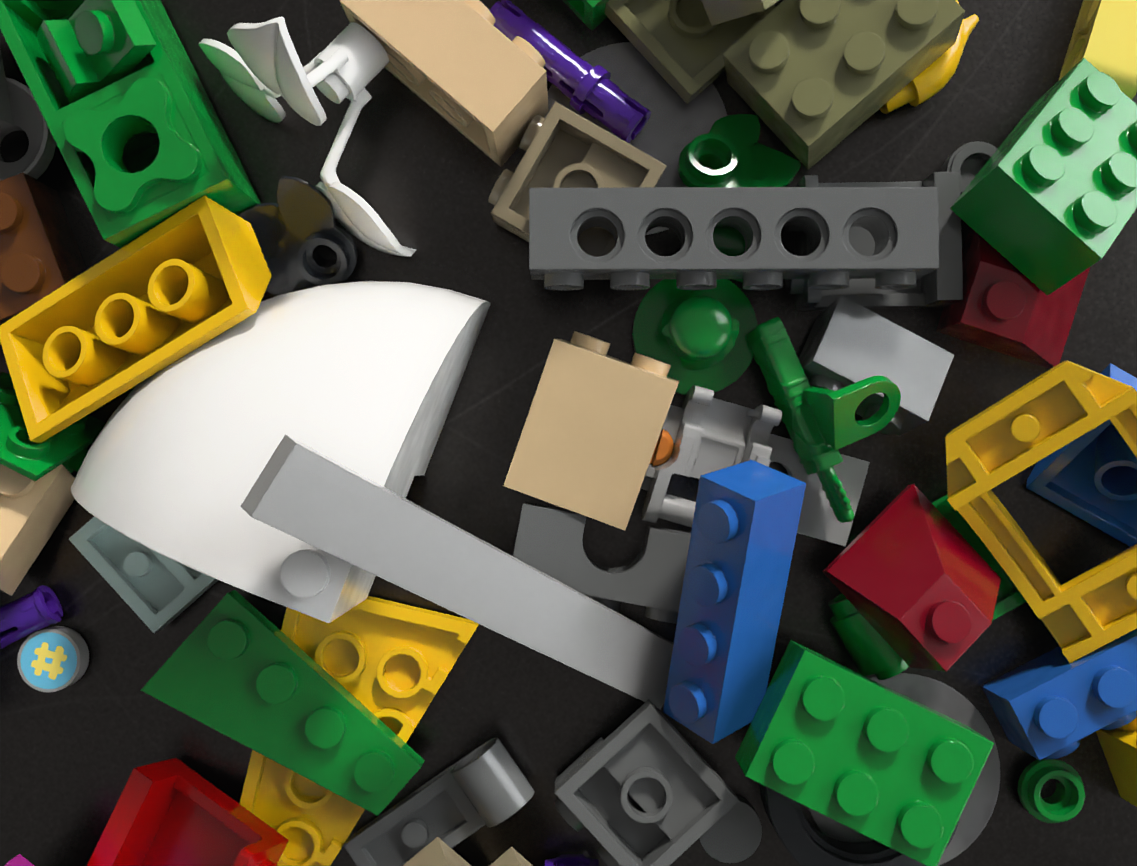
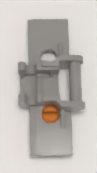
M693 385L687 391L681 408L670 405L640 488L647 490L641 517L643 521L656 523L657 519L660 518L692 527L696 502L666 494L671 476L674 473L700 479L701 475L749 460H754L768 467L771 462H778L784 466L789 476L806 483L797 533L846 547L853 520L846 523H840L837 520L833 509L829 506V500L826 499L825 491L822 490V484L817 473L807 475L803 464H800L801 460L798 453L793 448L792 440L770 434L774 425L778 426L782 417L780 409L762 404L755 409L726 402L713 398V390ZM841 454L844 462L833 467L838 479L843 484L842 488L846 491V496L850 500L855 516L870 462Z

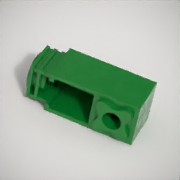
M0 0V30L103 240L122 248L204 195L236 215L249 207L261 204L161 0H135L157 44L150 51L155 63L69 104L37 41V32L44 20H68L85 0Z

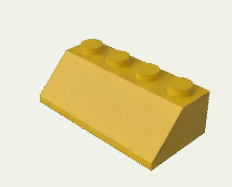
M204 195L0 325V343L30 441L36 443L44 442L255 314L272 276L251 223Z

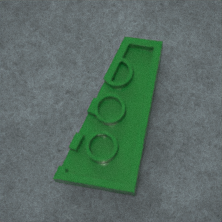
M236 590L228 592L141 689L144 693L377 816L417 773L425 761Z

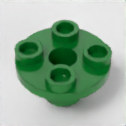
M663 279L649 290L635 314L632 328L634 353L636 352L670 364L668 377L679 380L675 392L677 394L686 395L693 385L713 390L715 393L735 382L751 363L754 353L752 348H749L750 344L747 334L758 325L756 315L746 295L728 279H716V288L709 290H681L676 288V279Z

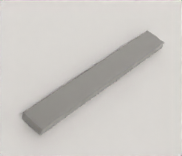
M286 434L240 506L250 517L637 699L644 702L649 699L659 709L664 705L673 642Z

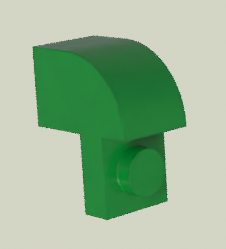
M85 0L68 20H44L37 32V41L69 104L155 63L150 51L157 44L135 0Z

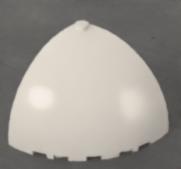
M390 281L326 284L282 294L262 301L255 314L134 387L110 416L90 447L71 486L72 496L84 509L103 523L172 560L259 597L330 623L367 599L376 575L250 517L240 506L285 434L406 499L414 476L425 475L489 310L490 303L450 289L410 282Z

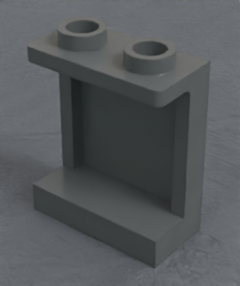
M960 171L933 172L923 181L819 183L818 175H804L795 186L938 187L939 269L916 279V287L901 290L876 289L875 279H850V287L837 290L809 289V279H785L787 294H795L796 311L825 310L841 295L869 310L938 309L963 300L961 218L950 209L961 195ZM785 227L786 232H794V255L807 256L810 251V241L806 233L797 227ZM850 227L849 242L852 248L861 255L872 256L875 250V242L871 233L862 227Z

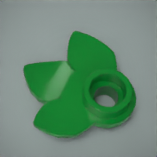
M735 114L718 119L712 125L709 133L699 135L692 142L688 143L680 153L677 168L681 180L687 187H787L797 175L801 164L798 160L780 151L758 143L760 123L757 115Z

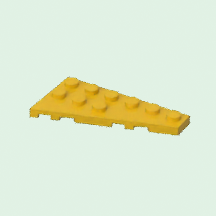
M368 596L366 600L330 623L286 607L281 631L406 743L479 624L466 618ZM252 750L239 804L289 840L277 865L331 866L365 809Z

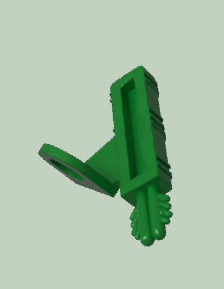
M776 317L763 322L748 332L747 339L750 344L749 348H752L754 353V359L760 366L767 382L768 391L774 398V405L782 411L781 420L789 432L793 448L798 453L801 460L800 464H803L807 475L817 473L822 484V490L825 491L826 499L829 500V506L833 509L837 520L840 523L851 522L854 519V512L851 508L850 500L846 496V491L842 488L843 484L838 479L833 467L844 462L838 449L868 437L884 428L893 419L901 401L900 390L896 384L885 376L868 377L837 391L811 387L781 319ZM883 393L884 399L879 410L866 420L856 421L855 412L859 404L871 394Z

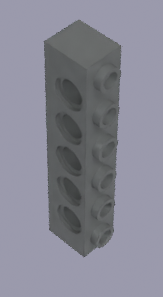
M938 187L529 188V270L531 280H544V289L579 290L584 288V280L610 279V288L614 290L650 288V279H676V288L681 290L716 288V279H743V289L747 290L779 289L783 287V279H809V289L814 290L845 289L850 287V279H875L876 289L901 290L916 287V279L939 269ZM789 226L797 227L806 233L810 241V251L807 256L793 255L784 248L781 242L782 228ZM591 227L604 228L612 234L616 246L610 253L604 256L595 257L588 255L578 244V238L581 233ZM655 227L669 228L677 234L680 240V251L672 256L656 255L648 248L645 234ZM720 227H732L738 230L745 241L744 254L727 256L721 253L714 244L713 231ZM850 227H862L871 233L875 242V250L872 256L861 255L852 248L849 242Z

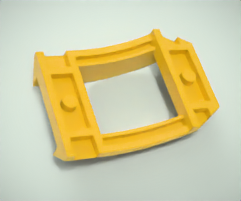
M1066 360L953 429L946 435L945 441L948 502L955 511L957 510L985 544L1038 619H1041L1061 647L1062 653L1068 662L1071 663L1137 629V544L1070 581L1061 584L1023 530L991 490L1107 420H1110L1137 458V391L1130 385Z

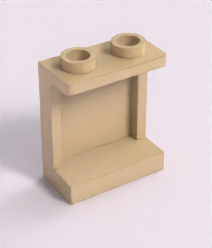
M574 331L571 341L564 339H554L503 486L626 530L679 380L668 377L671 367L668 363L636 352L631 363L607 355L610 343Z

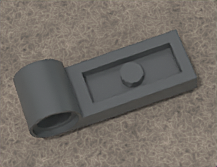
M496 737L473 750L349 836L343 846L357 866H403L437 836L450 848H453L484 825L487 827L498 825L521 809L532 798L535 791L501 741Z

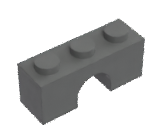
M530 502L523 503L513 557L615 612L620 611L621 602L646 606L645 617L677 624L691 533L646 525L643 544L636 558L627 565L608 568L595 563L584 550L582 539L586 516L567 509Z

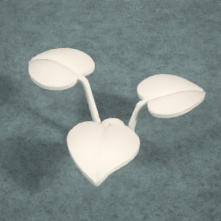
M284 17L273 18L261 23L234 24L228 30L227 35L235 50L219 41L203 39L199 43L200 48L219 70L231 90L245 104L267 120L280 123L286 117L284 109L275 99L282 96L302 118L316 126H321L327 117L313 90L314 86L328 99L337 104H340L344 98L351 101L320 172L322 182L320 181L315 187L331 202L334 217L357 239L370 247L391 255L412 256L416 249L402 246L374 209L357 193L341 184L336 174V167L360 111L372 98L365 87L389 63L388 55L379 41L364 27L351 22L322 52L303 67L288 33Z

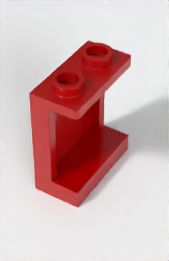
M172 758L133 769L87 866H278L277 864L289 840L182 761Z

